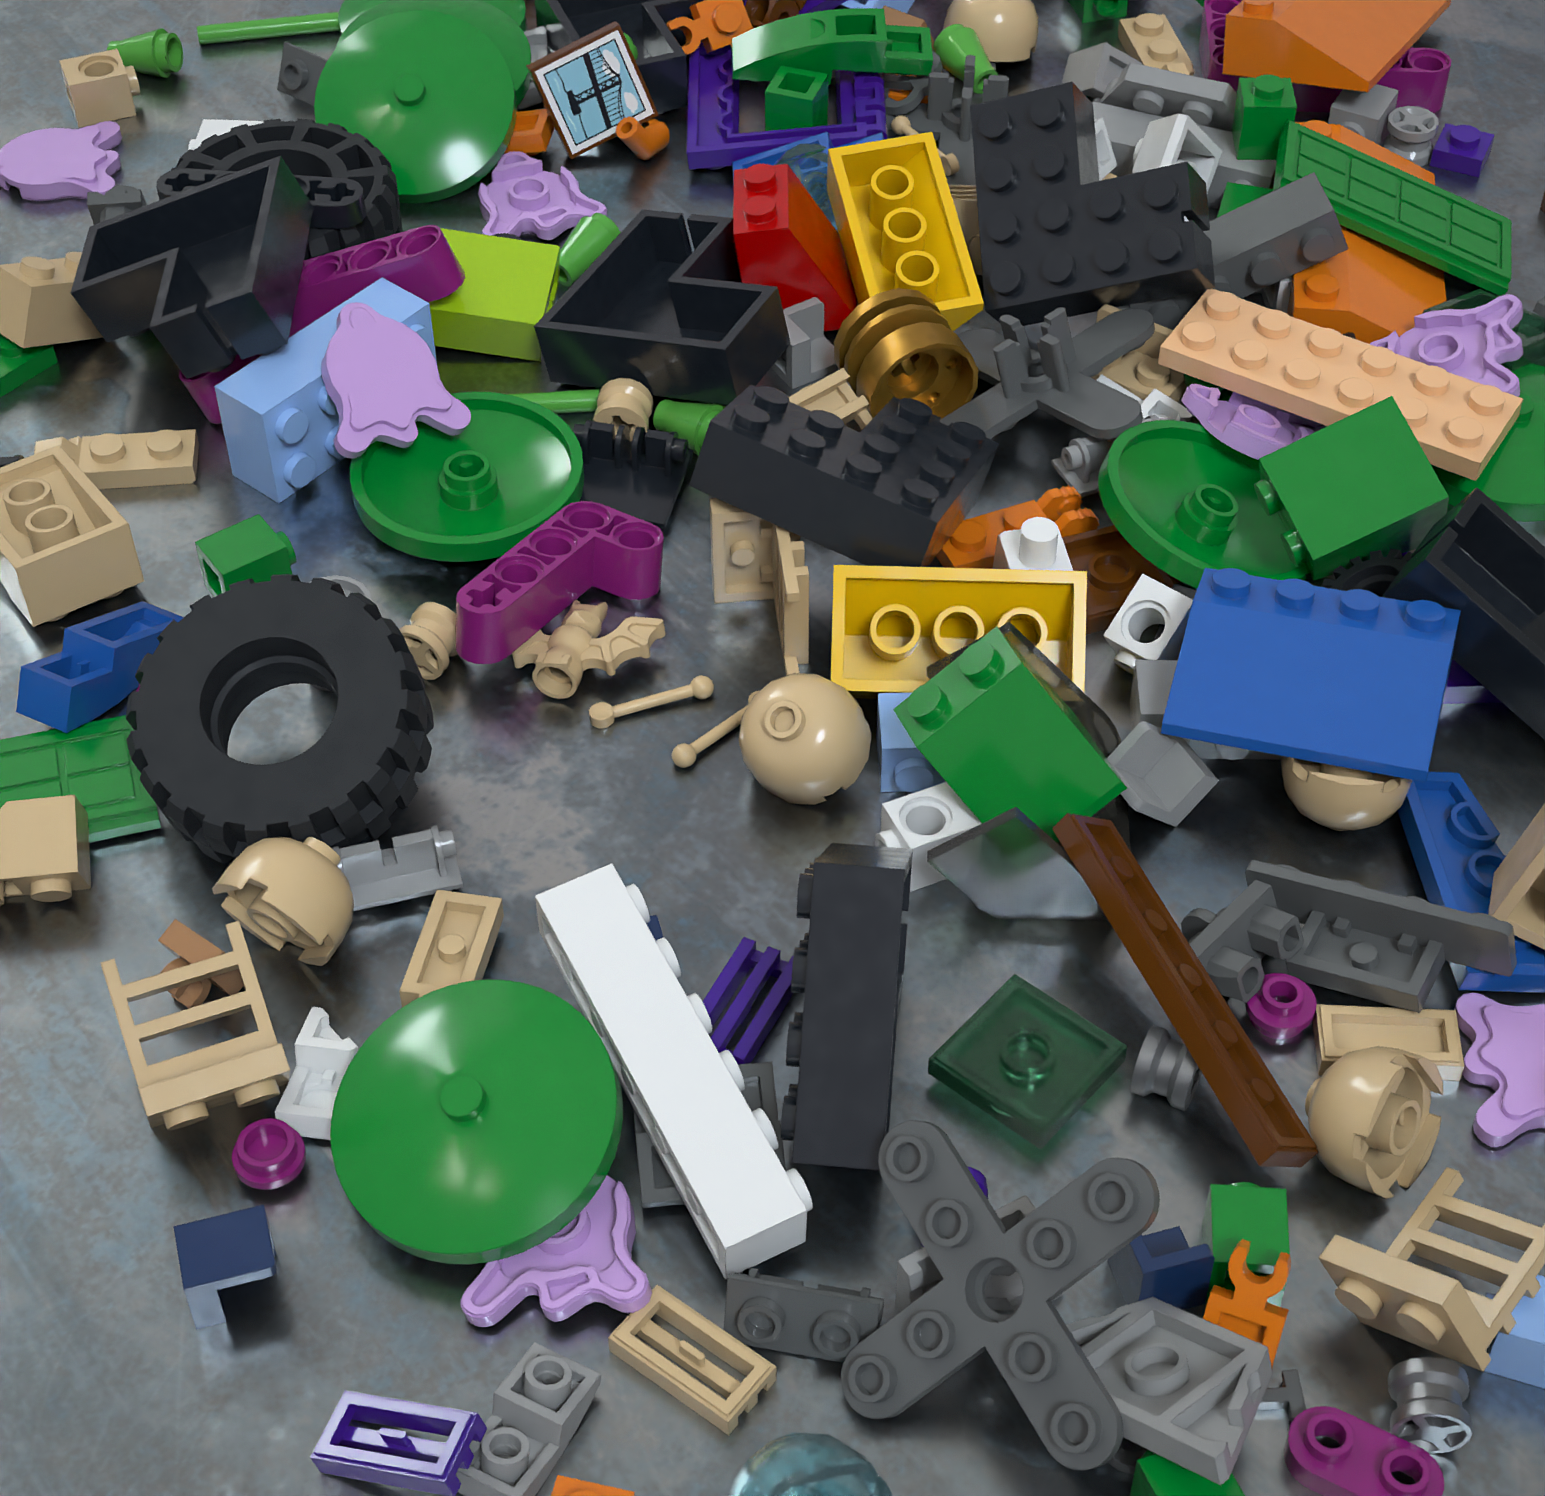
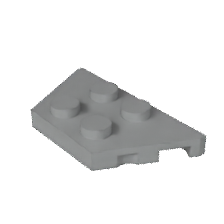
M1130 62L1122 70L1120 77L1113 79L1108 84L1104 96L1101 99L1096 97L1093 101L1162 117L1178 113L1188 115L1198 125L1232 132L1237 93L1228 83Z
M1154 1297L1119 1307L1114 1312L1102 1317H1088L1067 1324L1068 1329L1117 1405L1123 1421L1124 1438L1218 1485H1222L1229 1479L1273 1374L1267 1346Z

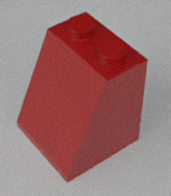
M756 164L745 169L734 170L733 234L742 283L777 286L783 309L817 297L824 304V331L839 330L842 322L857 307V297L839 233L788 164Z

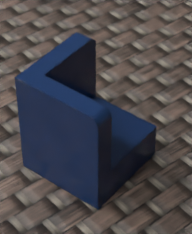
M264 1204L173 1226L183 1289L196 1330L226 1323L221 1289L268 1278L277 1272L275 1245Z
M1180 1226L1143 1236L1141 1234L1107 1259L1127 1305L1154 1297L1181 1310L1205 1304L1215 1260L1208 1244L1189 1247Z

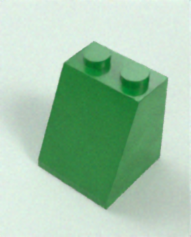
M1393 396L1259 458L1260 481L1254 483L1259 501L1268 516L1278 513L1287 530L1281 534V539L1288 556L1296 567L1304 563L1313 580L1333 575V571L1340 565L1348 570L1352 567L1350 560L1359 555L1362 562L1370 560V552L1381 550L1383 557H1387L1390 549L1400 550L1401 553L1414 550L1419 546L1432 526L1447 514L1449 496Z
M997 626L979 641L970 645L959 657L924 685L914 690L908 698L893 709L918 750L1023 870L1059 842L1052 828L1067 813L1091 817L1127 789L1075 713Z

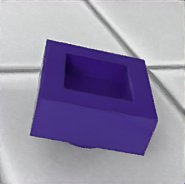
M1446 123L1433 148L1430 166L1479 178L1491 152L1495 134L1479 131L1470 125L1456 126Z

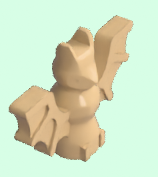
M574 600L561 626L557 627L552 635H546L540 629L512 653L515 668H522L526 664L535 663L536 667L533 671L535 686L549 697L557 699L568 698L577 690L583 676V671L586 669H602L609 676H613L617 667L626 660L636 657L649 658L651 656L650 647L653 642L666 635L664 621L659 618L628 617L614 631L597 638L601 633L602 623L607 615V603L589 605L581 604L580 601Z

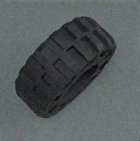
M271 119L264 120V123L239 125L218 136L215 134L206 138L195 150L189 149L180 157L176 168L172 167L170 170L190 168L240 171L281 156L293 175L347 178L360 183L364 193L366 217L356 226L344 229L310 227L304 260L403 232L395 174L392 172L390 162L367 138L357 132L355 134L349 133L343 126L329 123L325 125L316 123L311 119H297V121Z
M292 574L271 575V581L254 583L252 578L230 584L229 591L213 598L208 594L190 605L192 610L179 622L173 620L157 637L160 644L153 655L147 653L144 656L135 674V678L140 684L139 692L133 691L130 694L126 710V720L134 729L127 738L131 760L141 773L140 781L174 829L186 841H195L203 854L221 863L230 862L233 857L237 858L248 846L264 838L285 837L303 843L307 837H313L330 847L338 846L340 849L354 846L368 836L372 840L380 837L392 826L388 818L396 808L399 807L402 810L407 808L418 791L414 776L416 772L422 773L428 767L432 747L426 734L434 727L432 706L425 692L426 685L404 636L392 619L382 618L377 605L360 593H350L346 597L339 583L323 578H313L311 583L301 582L298 575ZM301 683L324 687L338 695L337 708L330 726L323 736L302 754L280 763L265 765L244 763L228 756V741L235 721L254 699L265 692L280 686Z

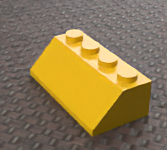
M927 132L828 149L827 192L858 305L877 293L897 288L918 290L933 300L940 313L946 318L952 331H955L981 312L984 307L983 298L933 133Z
M834 565L831 681L844 687L853 698L878 699V693H910L928 682L959 657L970 645L979 641L997 626L1066 704H1078L1085 697L1087 571Z

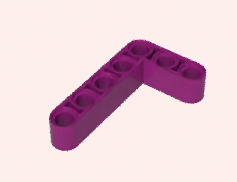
M1205 0L1199 40L1202 77L1228 83L1237 93L1239 78L1251 77L1222 74L1226 14L1243 0ZM1409 48L1376 84L1399 90L1395 109L1404 106H1416L1435 113L1443 106L1452 60L1449 55L1437 49ZM1292 83L1297 105L1296 112H1330L1332 104L1343 89Z
M436 225L417 227L304 260L289 337L380 278L392 282L426 302H431L456 291L465 279V272L442 230ZM237 354L232 364L219 372L212 373L208 371L186 379L180 370L179 378L208 421L219 424L222 421L214 386L262 355L257 354L241 359Z

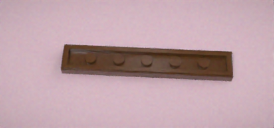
M1067 813L1052 828L1258 1165L1261 1167H1303L1319 1153L1315 1142L1111 820Z

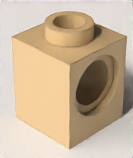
M118 49L60 60L69 104L78 128L95 125L104 121L136 116L132 96L140 95L138 79L133 65L124 66Z

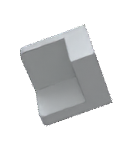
M1104 42L1069 54L1062 84L1073 82L1085 96L1089 95L1094 99L1096 97L1101 99L1108 84L1113 79L1119 78L1122 70L1130 62L1142 65V62Z
M817 297L783 309L791 344L771 369L791 389L838 371L839 368L834 360V345L824 337V304Z
M1145 721L1140 722L1107 758L1127 787L1121 793L1127 803L1135 811L1174 827L1179 825L1219 781L1183 738L1161 734V728Z

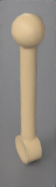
M900 115L893 119L891 127L895 134L906 136L919 134L911 127L910 120L906 116ZM938 149L945 175L949 176L959 171L957 157L953 153L945 155Z
M699 675L693 678L689 685L614 706L605 702H599L592 705L589 709L590 723L596 728H607L614 723L617 717L692 696L698 699H706L713 693L714 684L709 677Z
M755 691L749 695L748 705L751 702L753 696L757 694L759 691ZM748 705L691 744L683 743L677 745L671 755L674 764L681 768L693 765L698 753L741 725L742 716Z

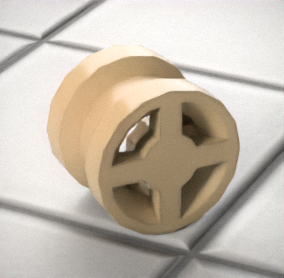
M626 378L610 380L602 386L598 394L597 409L593 420L595 422L614 424L615 439L620 424L628 425L630 441H632L636 427H644L646 432L649 429L648 420L653 410V397L643 384L635 380Z
M425 602L413 612L410 619L411 625H405L399 630L405 638L422 678L425 680H435L447 669L450 662L449 656L453 657L458 654L456 651V613L444 605L435 602Z

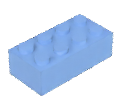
M380 278L289 337L288 343L282 345L275 352L260 356L214 386L232 475L275 502L281 503L346 458L339 454L334 447V438L339 427V414L336 405L326 391L321 375V362L329 341L337 331L336 319L341 309L349 303H364L380 315L405 324L417 332L427 343L436 360L430 304L392 282Z

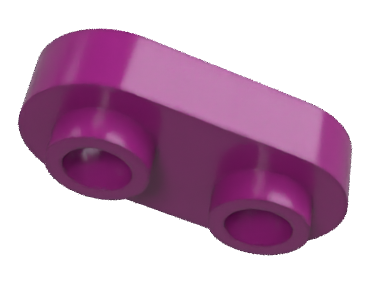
M1329 1406L1312 1407L1298 1414L1290 1425L1284 1446L1286 1466L1291 1475L1300 1484L1322 1496L1443 1495L1444 1477L1442 1470L1427 1451L1345 1411ZM1326 1436L1338 1441L1341 1447H1324L1317 1441L1316 1437ZM1401 1471L1411 1476L1416 1481V1484H1402L1395 1480L1391 1473Z

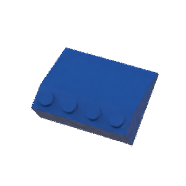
M1205 568L1192 602L1162 721L1161 734L1426 782L1448 683L1461 610L1445 608L1436 602L1428 600L1409 602L1379 597L1370 591L1362 589L1343 591L1313 586L1311 583L1301 579L1277 580L1253 576L1235 568H1223L1220 570Z

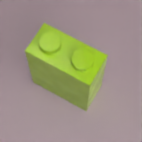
M440 228L465 272V279L462 285L450 295L428 302L430 304L435 346L541 362L543 355L534 326L555 304L559 286L560 246Z

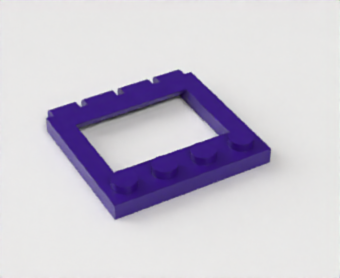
M700 42L699 47L693 53H690L687 121V159L689 170L701 168L718 170L726 166H733L732 162L827 131L834 147L881 132L884 139H887L884 73L835 70L836 125L739 133V79H732L731 44L706 53L703 42Z

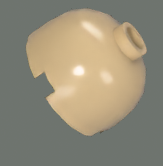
M953 0L946 14L943 30L953 24H961L964 27L972 28L976 32L989 61H1022L1030 58L1031 51L1035 53L1038 37V15L1031 0Z
M793 673L772 680L753 696L742 716L738 740L744 763L763 788L788 803L815 805L827 801L823 797L835 793L841 787L846 790L857 780L868 761L872 735L869 724L864 719L862 708L844 687L817 674Z
M1281 756L1284 789L1291 803L1302 815L1336 831H1354L1381 824L1402 806L1412 783L1410 779Z
M285 837L264 838L248 846L226 868L212 888L214 894L228 893L221 906L234 920H239L240 925L278 951L281 950L286 941L303 948L304 951L297 960L310 965L323 966L330 960L343 941L353 919L354 899L350 884L344 873L337 867L341 859L330 846L313 837H307L303 843Z
M1383 1046L1347 1052L1324 1072L1323 1076L1315 1080L1311 1085L1305 1101L1309 1134L1317 1146L1319 1153L1316 1155L1331 1174L1358 1189L1385 1199L1394 1197L1389 1188L1396 1179L1399 1186L1408 1188L1414 1183L1430 1158L1442 1117L1429 1113L1431 1091L1443 1095V1081L1437 1065L1424 1056Z

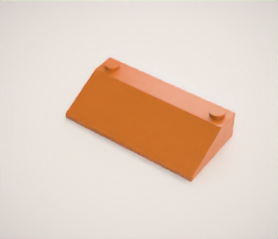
M1243 0L1226 14L1222 74L1256 78L1260 75H1275L1280 78H1291L1292 83L1369 92L1451 5V0Z
M1320 120L1296 122L1435 185L1434 173L1342 125L1328 124ZM1340 225L1349 249L1292 275L1287 314L1323 328L1334 329L1341 334L1353 332L1356 340L1368 344L1389 336L1395 330L1398 337L1415 327V316L1429 311L1447 309L1444 271Z

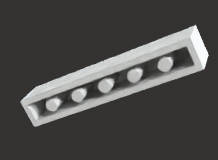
M611 863L535 895L539 932L582 1013L604 1043L616 1068L620 1084L725 1280L728 1279L729 1274L745 1271L806 1242L807 1212L813 1209L807 1186L795 1168L788 1171L784 1170L774 1150L778 1149V1141L769 1118L761 1108L751 1111L741 1093L745 1089V1083L735 1058L729 1050H724L720 1053L717 1051L708 1035L712 1032V1024L702 1000L696 993L688 996L685 994L677 979L681 976V971L671 945L664 937L655 940L646 924L650 922V915L638 887L635 884L625 887Z

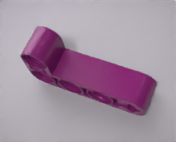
M579 501L563 507L457 592L456 651L458 655L464 660L475 664H492L502 661L592 586L616 596L632 600H641L654 596L661 588L663 532L652 523L600 503Z

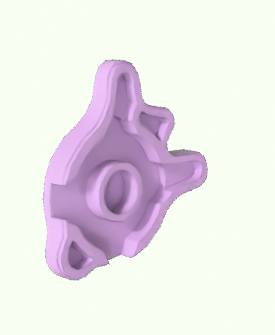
M104 121L80 129L49 128L35 130L14 138L0 149V187L8 191L11 186L19 188L23 199L33 201L72 197L87 199V192H98L105 195L107 191L116 185L112 176L121 167L119 154L111 150L121 143L120 126L113 121Z
M519 151L503 154L497 166L491 172L492 182L487 186L481 183L478 192L480 210L487 222L482 231L484 235L508 233L519 237L523 234H536L540 239L551 240L559 236L566 229L575 227L584 216L591 217L594 213H601L607 216V207L601 202L590 199L582 194L576 178L563 166H561V175L543 171L542 160L531 158L524 152Z
M1502 295L1485 305L1472 309L1429 311L1415 316V327L1398 337L1395 330L1389 336L1370 343L1373 346L1387 348L1396 354L1418 362L1441 367L1447 372L1483 385L1495 386L1503 392L1519 397L1520 395L1519 378L1501 365L1505 362L1518 360L1523 355L1522 340L1512 331L1523 317V305L1521 300L1514 295Z
M349 303L341 309L336 319L337 331L329 341L321 362V375L326 391L336 405L339 414V427L334 438V447L338 453L346 458L354 459L360 457L370 444L375 441L385 442L400 448L410 447L418 436L416 421L424 422L451 436L461 434L470 423L471 412L465 404L445 389L440 380L436 360L429 346L418 333L401 322L380 315L364 303Z
M1199 384L1188 386L1182 397V402L1187 407V411L1194 415L1210 434L1232 449L1257 460L1327 427L1235 392L1232 393L1229 401L1218 400L1221 395L1218 388H1209Z
M1473 992L1463 994L1458 998L1454 1010H1456L1458 1027L1471 1039L1473 1044L1465 1055L1462 1075L1470 1083L1489 1086L1495 1091L1478 1109L1473 1122V1130L1484 1144L1490 1147H1499L1509 1143L1528 1130L1545 1128V1004L1511 1006L1500 1004L1482 994Z
M606 1176L588 1205L558 1233L525 1252L505 1259L487 1262L478 1277L463 1293L461 1308L467 1320L478 1327L492 1326L513 1310L525 1297L531 1295L539 1297L545 1317L554 1322L569 1318L584 1306L593 1302L605 1303L623 1313H634L642 1309L650 1301L652 1290L647 1275L632 1261L631 1250L636 1234L635 1215L630 1198L622 1182L618 1181L617 1183L611 1177Z

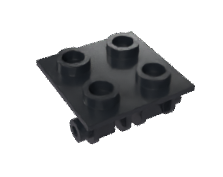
M588 419L585 424L576 423L573 432L581 446L584 467V488L580 501L600 503L652 523L659 528H665L693 457V450L688 449V440L679 438L678 432H663L649 429L646 432L644 427L638 426L635 429L632 441H630L629 427L625 424H620L615 439L614 424L595 422V420Z

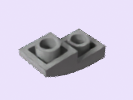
M534 1343L495 1390L492 1415L485 1422L487 1430L481 1442L471 1441L469 1448L473 1452L474 1458L468 1469L459 1468L456 1473L461 1482L458 1493L464 1496H535L562 1456L600 1386L601 1373Z

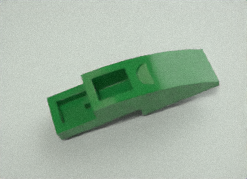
M877 8L825 10L776 20L732 38V79L754 82L772 81L781 65L828 74V85L831 83L832 70L929 76L933 64L930 28L886 25L884 9Z

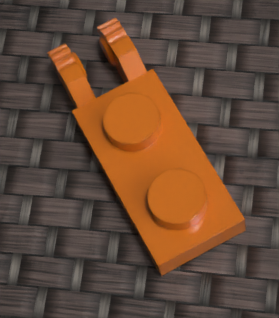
M1062 486L1060 489L1053 488L1047 490L1037 502L1030 500L963 520L936 557L944 568L993 569L997 536L1003 531L1021 529L1022 524L1030 518L1044 517L1052 520L1057 524L1062 537L1098 529L1097 527L1100 525L1099 519L1091 509L1086 507L1081 509L1080 505L1083 503L1081 500L1082 496L1074 486Z

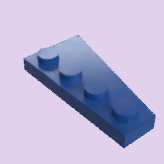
M1428 771L1426 782L1412 780L1407 796L1402 806L1397 810L1428 902L1468 913L1488 914L1494 872L1506 857L1495 843L1500 833L1459 773ZM1514 935L1517 965L1511 976H1503L1449 962L1458 990L1545 993V950Z

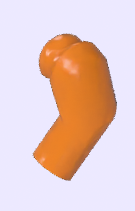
M634 117L623 118L616 127V135L639 159L648 160L667 147L670 135L669 129L664 122L652 118L645 122L648 126L644 128Z

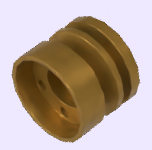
M897 288L877 293L859 304L842 322L834 340V360L839 370L844 368L850 376L847 382L856 396L864 395L870 403L866 409L872 418L895 397L898 399L911 398L921 401L932 409V414L942 419L970 402L977 389L978 368L971 353L958 335L951 330L946 318L940 313L933 300L918 290Z

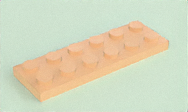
M1213 288L1205 291L1162 343L1158 364L1325 426H1329L1393 396L1430 464L1474 481L1478 479L1519 417L1523 398L1503 392L1495 386L1483 385L1447 372L1441 367L1418 362L1396 354L1387 348L1373 346L1342 335L1334 329L1308 323L1289 316L1283 311L1272 310L1238 298L1232 293L1218 291Z

